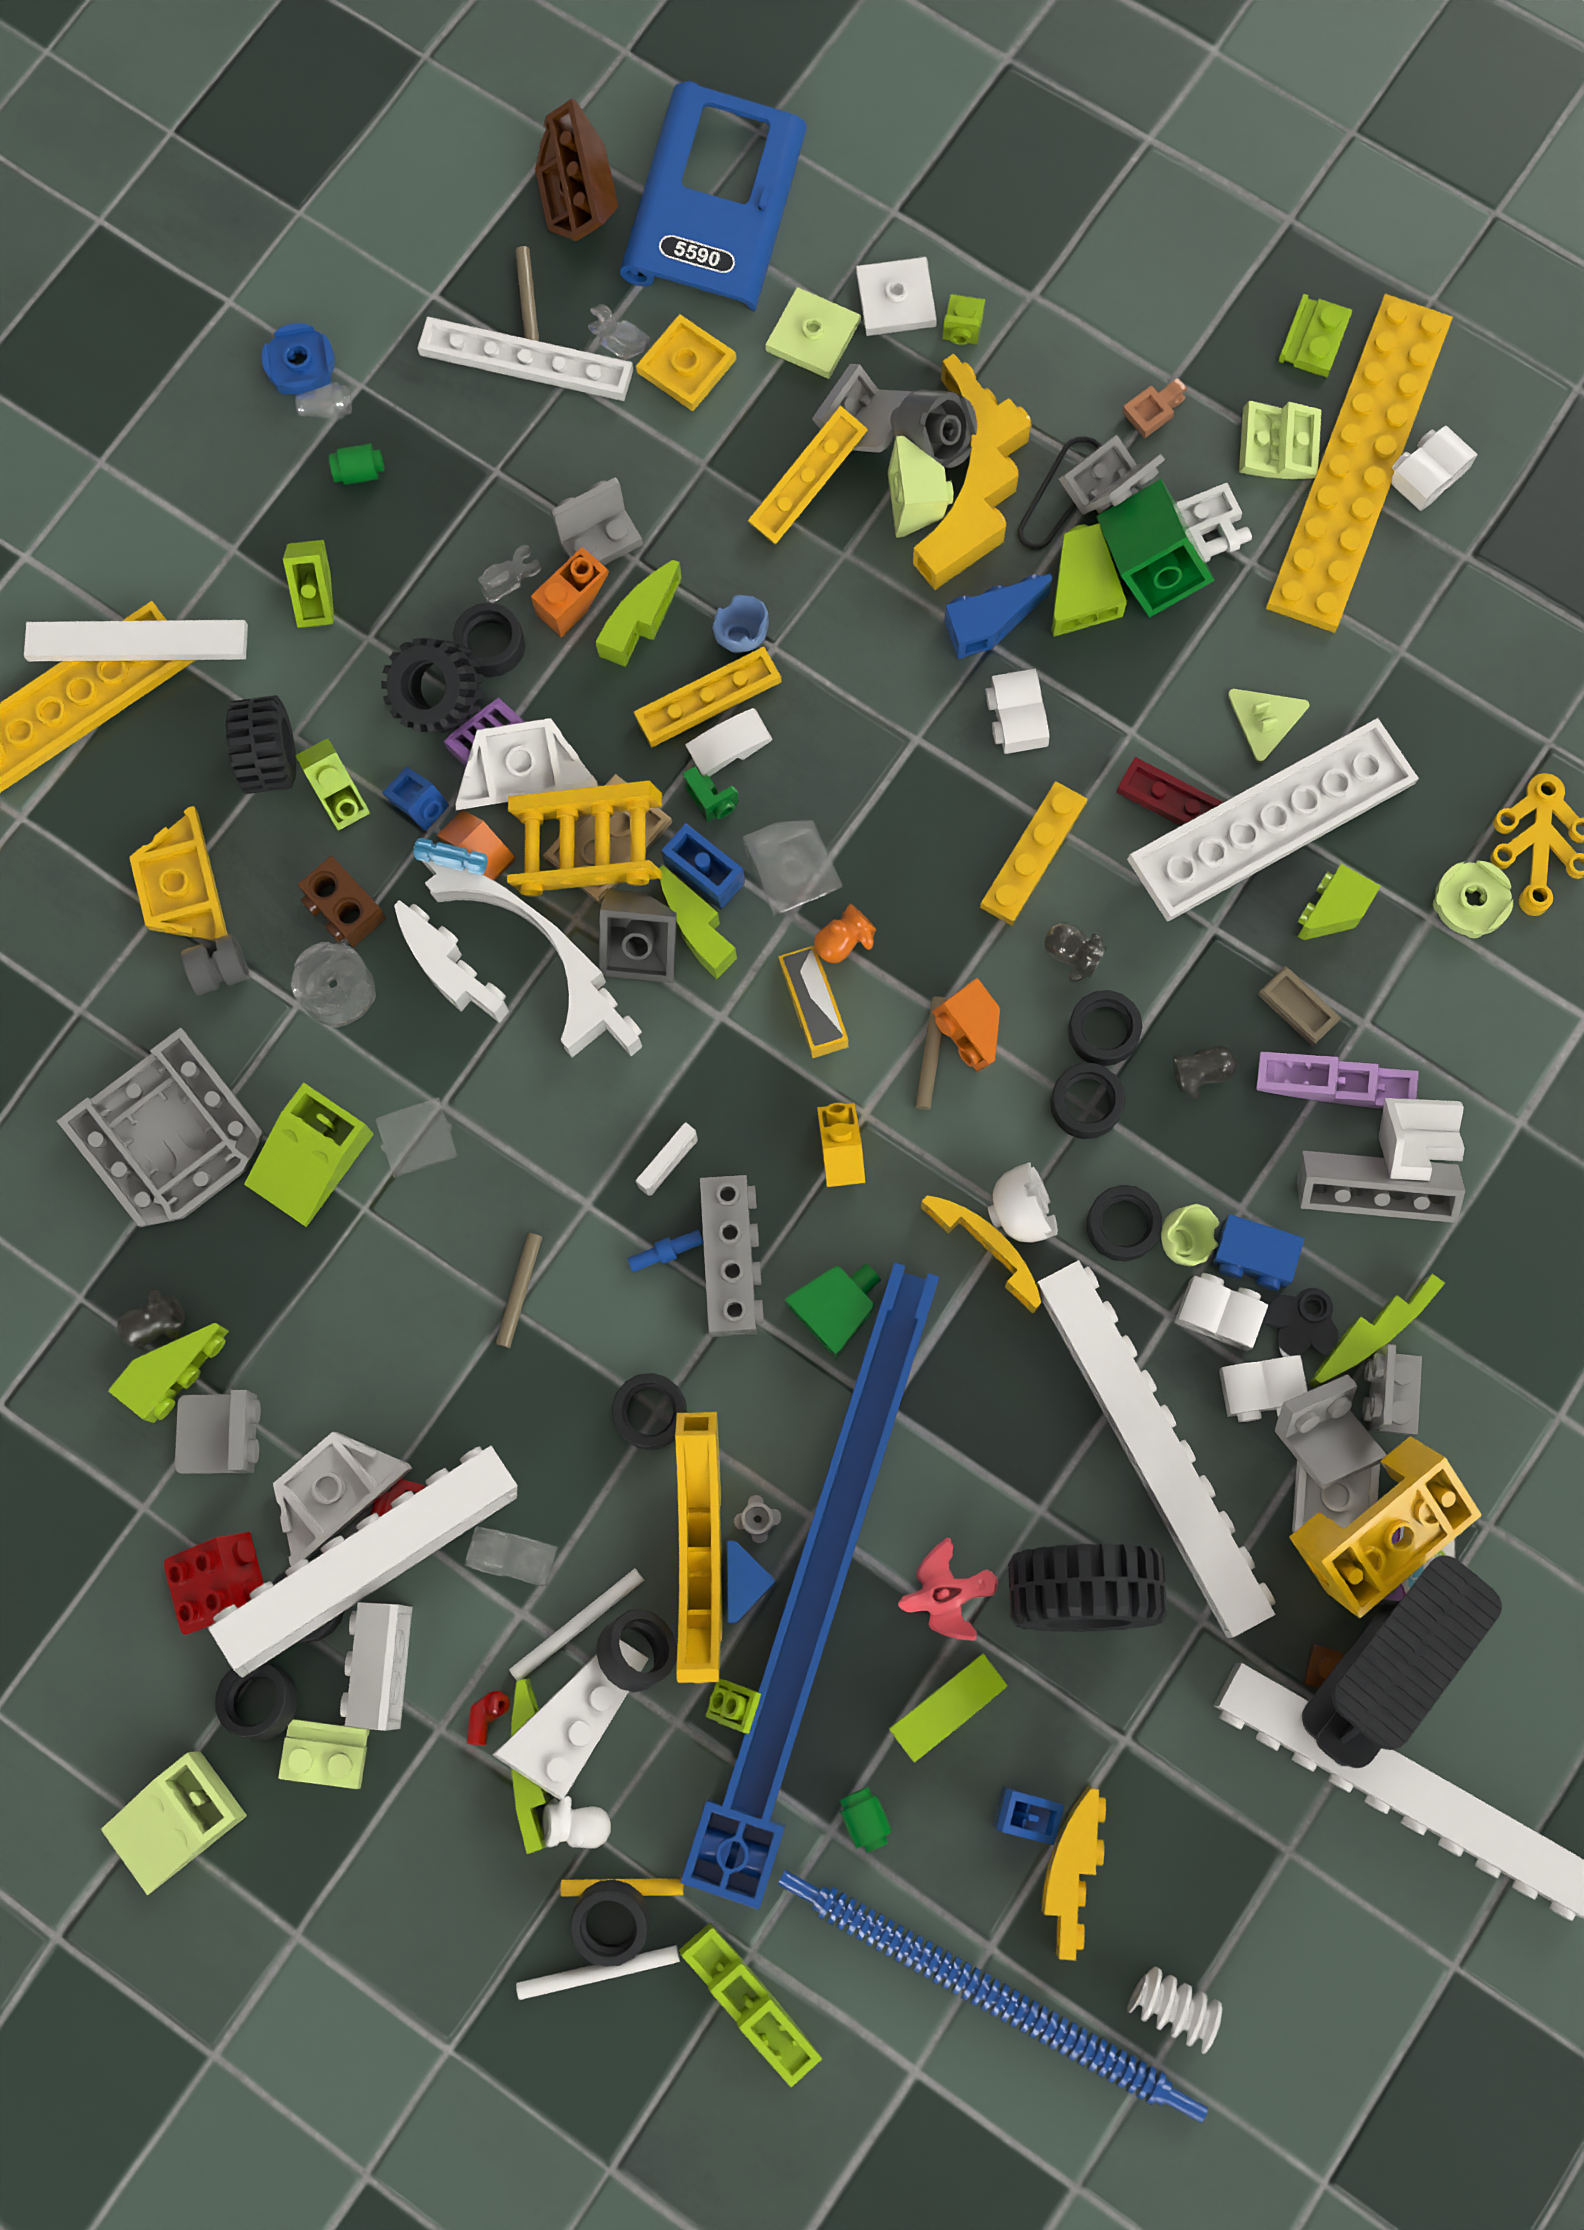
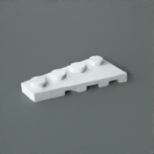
M620 1640L619 1645L622 1656L631 1667L641 1672L649 1658ZM595 1655L532 1718L519 1728L493 1756L557 1799L562 1800L629 1691L619 1689L608 1681L600 1669L597 1655Z

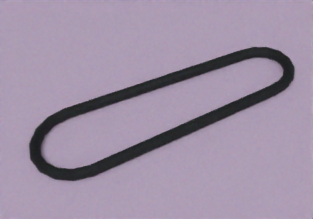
M1087 436L1076 437L1069 440L1063 446L1019 525L1018 537L1026 547L1040 549L1047 546L1075 509L1076 504L1073 501L1043 542L1031 543L1025 539L1023 529L1067 450L1078 442H1088L1098 448L1102 444L1096 439Z

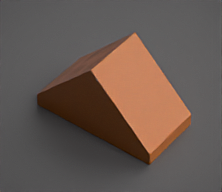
M463 809L437 834V837L444 844L465 848L469 853L472 850L485 853L488 863L482 875L493 881L516 860L515 856L483 820Z

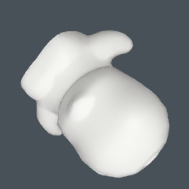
M569 1796L564 1797L559 1803L556 1798L551 1799L547 1803L542 1819L543 1838L546 1847L556 1846L559 1842L567 1841L571 1847L592 1849L604 1844L609 1837L611 1829L610 1819L602 1808L584 1807L571 1810L572 1800Z

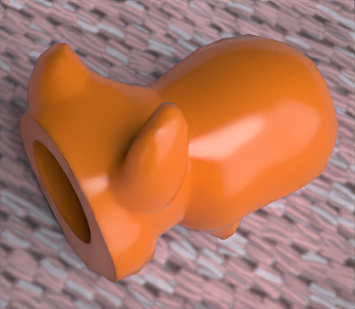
M850 903L846 910L842 912L841 920H832L816 934L814 948L817 954L827 963H840L848 957L855 945L860 941L866 949H871L874 943V933L877 929Z

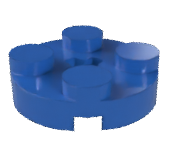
M304 323L285 325L274 332L275 337L270 341L269 345L267 342L265 343L262 350V365L268 379L280 393L308 394L318 389L326 388L330 384L331 374L335 367V355L329 339L324 334L322 335L320 332L315 331L313 326ZM302 353V356L307 358L305 362L299 365L290 363V361L295 360V354Z

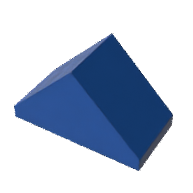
M727 1541L728 1623H739L777 1581L736 1541Z
M1003 1786L993 1827L1000 1832L1054 1845L1064 1804Z

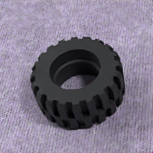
M1113 1543L1045 1546L1016 1552L1008 1563L1010 1618L1018 1628L1053 1632L1127 1630L1161 1624L1167 1615L1164 1558L1155 1548Z

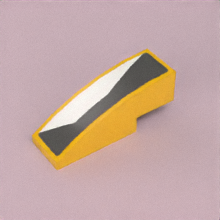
M814 945L778 956L812 1059L848 1048V1037Z

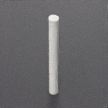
M634 1568L511 1667L509 1671L517 1681L525 1678L645 1580Z
M677 1945L637 1954L633 1959L619 1966L604 1967L594 1964L516 1983L518 1998L522 2000L680 1962Z

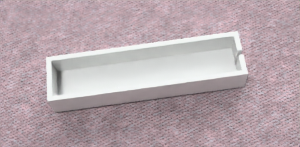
M480 1446L472 1449L460 1458L462 1464L448 1473L446 1468L438 1471L425 1481L428 1486L415 1495L412 1491L402 1494L391 1503L393 1509L381 1517L377 1513L368 1516L356 1525L358 1532L345 1540L342 1536L334 1538L321 1548L323 1554L310 1563L306 1558L300 1560L285 1571L288 1577L273 1586L271 1581L261 1585L250 1593L249 1596L252 1600L238 1609L235 1605H231L214 1616L213 1619L216 1623L208 1629L233 1670L243 1678L517 1498V1484L492 1446L485 1450H482Z

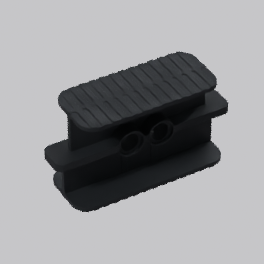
M1447 1555L1434 1558L1401 1601L1387 1600L1304 1707L1302 1723L1305 1730L1316 1739L1317 1746L1338 1765L1351 1768L1367 1766L1373 1761L1381 1748L1395 1750L1402 1747L1500 1617L1502 1602L1497 1592L1456 1558Z

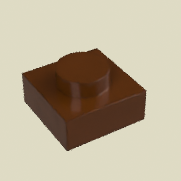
M1311 1644L1302 1684L1319 1689L1345 1653Z

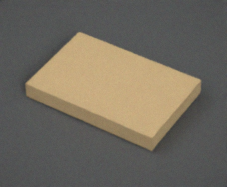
M615 774L606 785L626 782ZM649 808V811L645 813V853L672 824V818L659 808ZM627 811L614 812V815L610 817V864L630 862V813ZM592 815L579 816L578 820L575 821L574 868L595 866V817ZM560 837L543 855L544 860L557 870H559ZM619 883L579 888L601 904L606 890L614 889Z

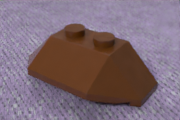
M570 99L545 117L544 127L546 130L540 142L535 172L548 230L578 241L602 226L619 206L605 144L577 101Z

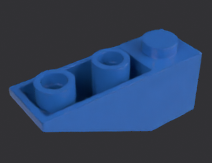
M1051 573L1041 577L1036 574L1023 578L1019 583L1007 587L997 585L989 588L984 594L971 598L970 596H960L946 605L944 621L957 658L960 659L993 649L1049 595L1052 583Z

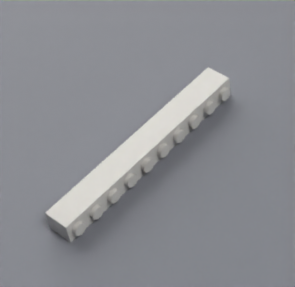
M1078 1260L1038 1281L1036 1286L1044 1306L1226 1637L1233 1638L1274 1616L1275 1613L1271 1606L1275 1604V1600L1264 1582L1258 1584L1251 1571L1255 1568V1564L1244 1546L1238 1548L1231 1535L1235 1532V1528L1225 1511L1218 1512L1211 1498L1215 1497V1492L1205 1475L1199 1477L1194 1469L1192 1462L1196 1461L1193 1451L1185 1440L1179 1442L1172 1427L1176 1426L1173 1415L1165 1404L1161 1407L1159 1406L1153 1395V1392L1157 1391L1155 1383L1147 1370L1141 1372L1133 1359L1137 1356L1136 1349L1127 1335L1121 1337L1114 1324L1118 1322L1117 1315L1108 1301L1102 1303L1095 1289L1099 1287V1284L1090 1267L1083 1268Z
M1235 1663L1213 1705L1222 1711L1220 1719L1240 1730L1245 1724L1258 1731L1255 1739L1276 1751L1280 1745L1294 1752L1292 1760L1314 1772L1316 1766L1331 1774L1328 1781L1349 1793L1353 1787L1367 1795L1364 1802L1385 1814L1388 1813L1390 1808L1404 1816L1401 1823L1423 1836L1426 1830L1441 1837L1438 1845L1459 1857H1461L1463 1851L1478 1859L1475 1866L1491 1876L1498 1878L1500 1873L1507 1875L1515 1880L1512 1888L1534 1900L1539 1894L1552 1901L1549 1909L1572 1922L1575 1915L1584 1918V1859L1394 1750L1381 1748L1373 1761L1363 1768L1338 1765L1317 1746L1316 1739L1303 1726L1302 1712L1309 1701L1243 1663Z

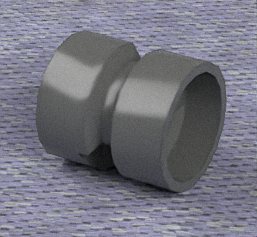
M233 933L213 939L210 947H206L201 943L181 951L185 972L194 992L198 996L218 990L221 982L230 986L250 978L242 949Z

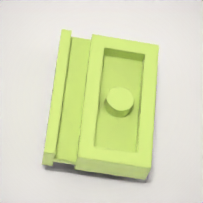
M292 1719L288 1725L287 1736L284 1740L278 1779L360 1789L367 1751L366 1743L370 1729Z

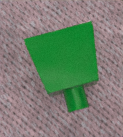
M866 1263L851 1277L837 1265L785 1299L786 1306L836 1359L874 1312L875 1304L866 1294L881 1281V1278Z

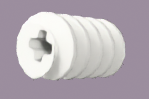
M1156 1966L1153 1967L1141 1978L1128 2004L1127 2012L1131 2013L1138 2005L1143 2006L1141 2020L1146 2022L1153 2013L1157 2014V2029L1161 2030L1170 2021L1173 2023L1172 2037L1176 2038L1183 2030L1188 2031L1186 2045L1191 2047L1200 2038L1203 2040L1201 2053H1206L1211 2047L1220 2026L1222 2003L1215 1999L1207 2005V1995L1201 1991L1191 1998L1192 1987L1184 1983L1176 1990V1977L1169 1975L1161 1982L1162 1970Z

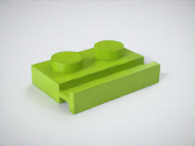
M1303 294L1279 362L1284 363L1285 360L1294 363L1296 368L1328 378L1353 310L1322 299L1315 301L1309 299V295Z

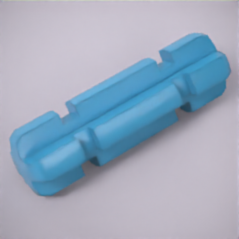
M424 838L417 839L413 855L417 860L425 862L433 860L434 864L461 871L467 868L469 873L478 875L484 874L488 863L485 853L473 850L469 853L465 848L440 842L434 845L432 840Z

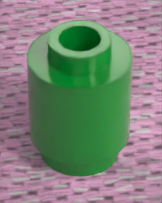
M372 443L338 448L337 453L329 454L331 472L335 483L343 482L344 485L379 480V472L385 471L381 450H374Z
M869 1787L858 1790L839 1800L843 1808L840 1814L855 1848L864 1846L866 1853L889 1843L886 1835L892 1832L891 1826L877 1794L872 1795Z

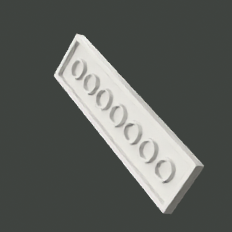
M1377 718L1131 853L1127 860L1168 922L1409 788L1419 778Z

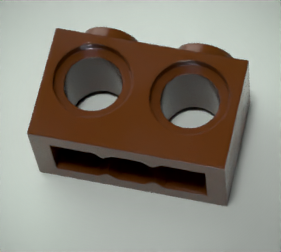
M332 855L297 884L305 895L300 901L314 916L321 913L329 921L324 927L339 943L345 939L354 948L387 919L381 908ZM325 886H336L335 891L330 896H319ZM349 912H360L359 918L355 922L350 924L343 923L344 917Z

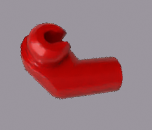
M489 1692L470 1707L466 1744L486 1745L488 1724L501 1715L506 1714L510 1708V1700L503 1692Z

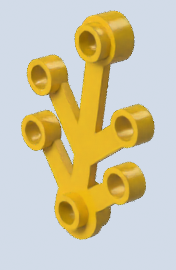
M1542 773L1533 777L1526 788L1527 797L1511 809L1504 808L1500 810L1493 820L1494 828L1499 833L1508 834L1516 828L1521 818L1536 809L1535 824L1508 844L1498 845L1490 855L1493 865L1499 869H1506L1515 861L1516 856L1533 844L1530 885L1519 896L1520 908L1531 916L1543 914L1553 902L1552 891L1546 886L1549 847L1565 864L1566 872L1569 876L1576 879L1584 877V871H1578L1573 866V861H1579L1584 865V854L1576 853L1551 824L1553 812L1569 829L1568 834L1571 840L1576 843H1584V835H1580L1576 831V826L1584 827V818H1579L1563 800L1565 787L1562 781L1549 773ZM1541 786L1550 788L1552 795H1545L1541 791ZM1500 817H1509L1512 825L1506 826L1502 824ZM1503 851L1507 853L1509 861L1500 860L1497 852ZM1532 893H1541L1544 897V901H1536L1533 898Z

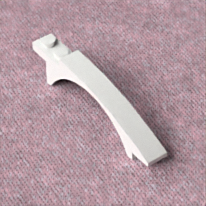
M430 860V862L422 861L434 875L425 882V885L429 888L430 894L437 902L471 900L497 905L525 918L548 938L563 961L568 980L569 1007L561 1042L571 1057H574L606 1029L630 1056L642 1048L638 1037L642 1032L637 1024L628 1015L622 1019L614 1009L618 1005L604 987L598 991L606 983L603 973L554 924L508 889L484 875L469 873L467 868L461 871L434 864L433 860Z

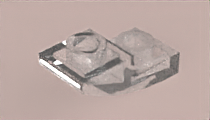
M477 1526L473 1533L465 1566L500 1577L506 1575L544 1587L548 1584L557 1547L522 1536Z

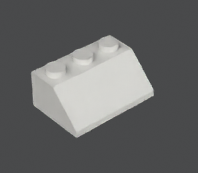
M358 1602L357 1611L353 1610L351 1612L349 1633L354 1635L353 1651L347 1652L345 1660V1675L350 1676L349 1692L343 1693L340 1707L341 1717H346L345 1726L384 1731L400 1729L412 1617L411 1606Z

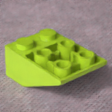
M303 1082L281 1112L244 1185L307 1227L374 1133L366 1124Z

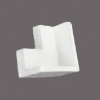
M1385 1098L1378 1138L1390 1179L1430 1181L1432 1171L1430 1160H1463L1465 1147L1459 1133L1464 1109L1462 1102Z

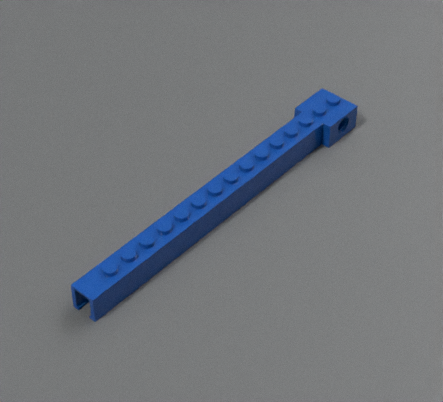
M895 1262L758 1691L761 1693V1697L750 1732L744 1735L724 1802L721 1803L712 1799L706 1801L680 1882L758 1910L760 1909L786 1824L772 1820L771 1816L939 1281V1276L928 1273L927 1279L904 1273L906 1266Z

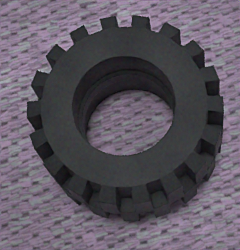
M434 638L413 639V643L405 642L399 647L402 652L393 651L389 657L393 661L392 665L384 666L383 673L388 674L387 681H381V689H387L388 695L383 697L385 705L393 706L389 711L394 718H402L400 724L406 728H414V731L446 733V731H455L460 727L459 724H464L471 719L469 713H477L481 707L476 704L477 698L483 699L484 691L479 690V683H484V677L482 674L476 673L480 665L477 660L469 659L472 654L469 650L460 648V644L453 641ZM435 664L444 675L446 688L441 701L436 706L431 707L422 695L421 681L425 671Z
M277 695L230 701L225 722L226 739L233 773L243 792L252 794L292 788L297 769L295 744L289 716L280 698Z

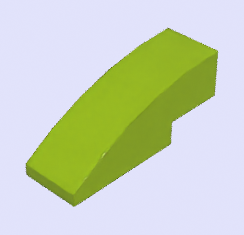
M672 560L660 567L639 583L623 599L607 620L596 640L599 657L626 667L640 636L654 640L682 579L679 562Z
M662 865L659 868L662 871L660 882L667 907L677 913L676 928L697 960L718 979L737 959L736 948L715 930L720 924L718 912Z
M981 1654L888 1729L915 1763L1002 1692L1008 1685L986 1656Z

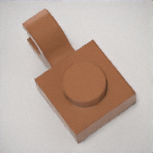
M1179 378L1172 381L1159 393L1151 385L1125 404L1122 413L1145 439L1173 418L1174 411L1172 408L1185 400L1186 397L1183 393L1187 391V387Z

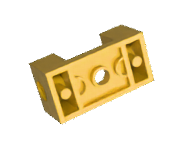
M1411 1436L1380 1461L1389 1476L1399 1484L1350 1525L1343 1529L1324 1514L1318 1512L1289 1537L1326 1593L1359 1618L1482 1516L1447 1459ZM1404 1526L1403 1537L1400 1541L1392 1544L1393 1533L1398 1528Z

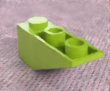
M213 1323L134 1359L110 1387L108 1392L143 1420L155 1423L157 1419H164L174 1408V1398L182 1388H189L197 1380L201 1373L199 1370L200 1366L208 1357L213 1358L223 1348L226 1342L224 1337L229 1331L221 1325Z

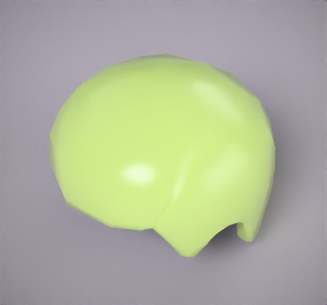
M1197 1203L1172 1211L1165 1218L1161 1231L1163 1250L1166 1252V1255L1176 1264L1187 1267L1206 1262L1213 1250L1218 1246V1242L1214 1239V1230L1219 1226L1217 1217L1209 1207Z

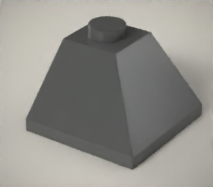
M607 889L600 908L599 970L603 973V976L673 983L677 913L645 892Z

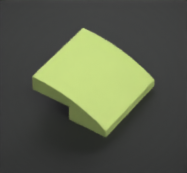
M1249 400L1243 406L1239 473L1284 479L1315 478L1318 472L1321 409L1288 402L1283 408Z

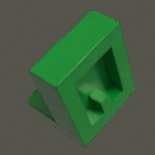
M696 766L682 773L684 788L707 822L715 817L722 819L735 810V805L738 804V792L734 786L718 794L711 778L707 774L701 776Z

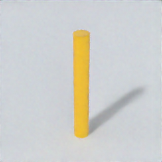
M682 1878L615 1879L629 1883L642 1896L684 1895V1884L680 1883ZM614 1879L561 1880V1897H580L587 1887L599 1881Z

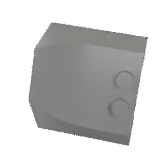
M181 1027L152 1048L149 1056L93 1098L87 1097L57 1120L61 1128L139 1227L187 1217L246 1172L264 1135L259 1125Z

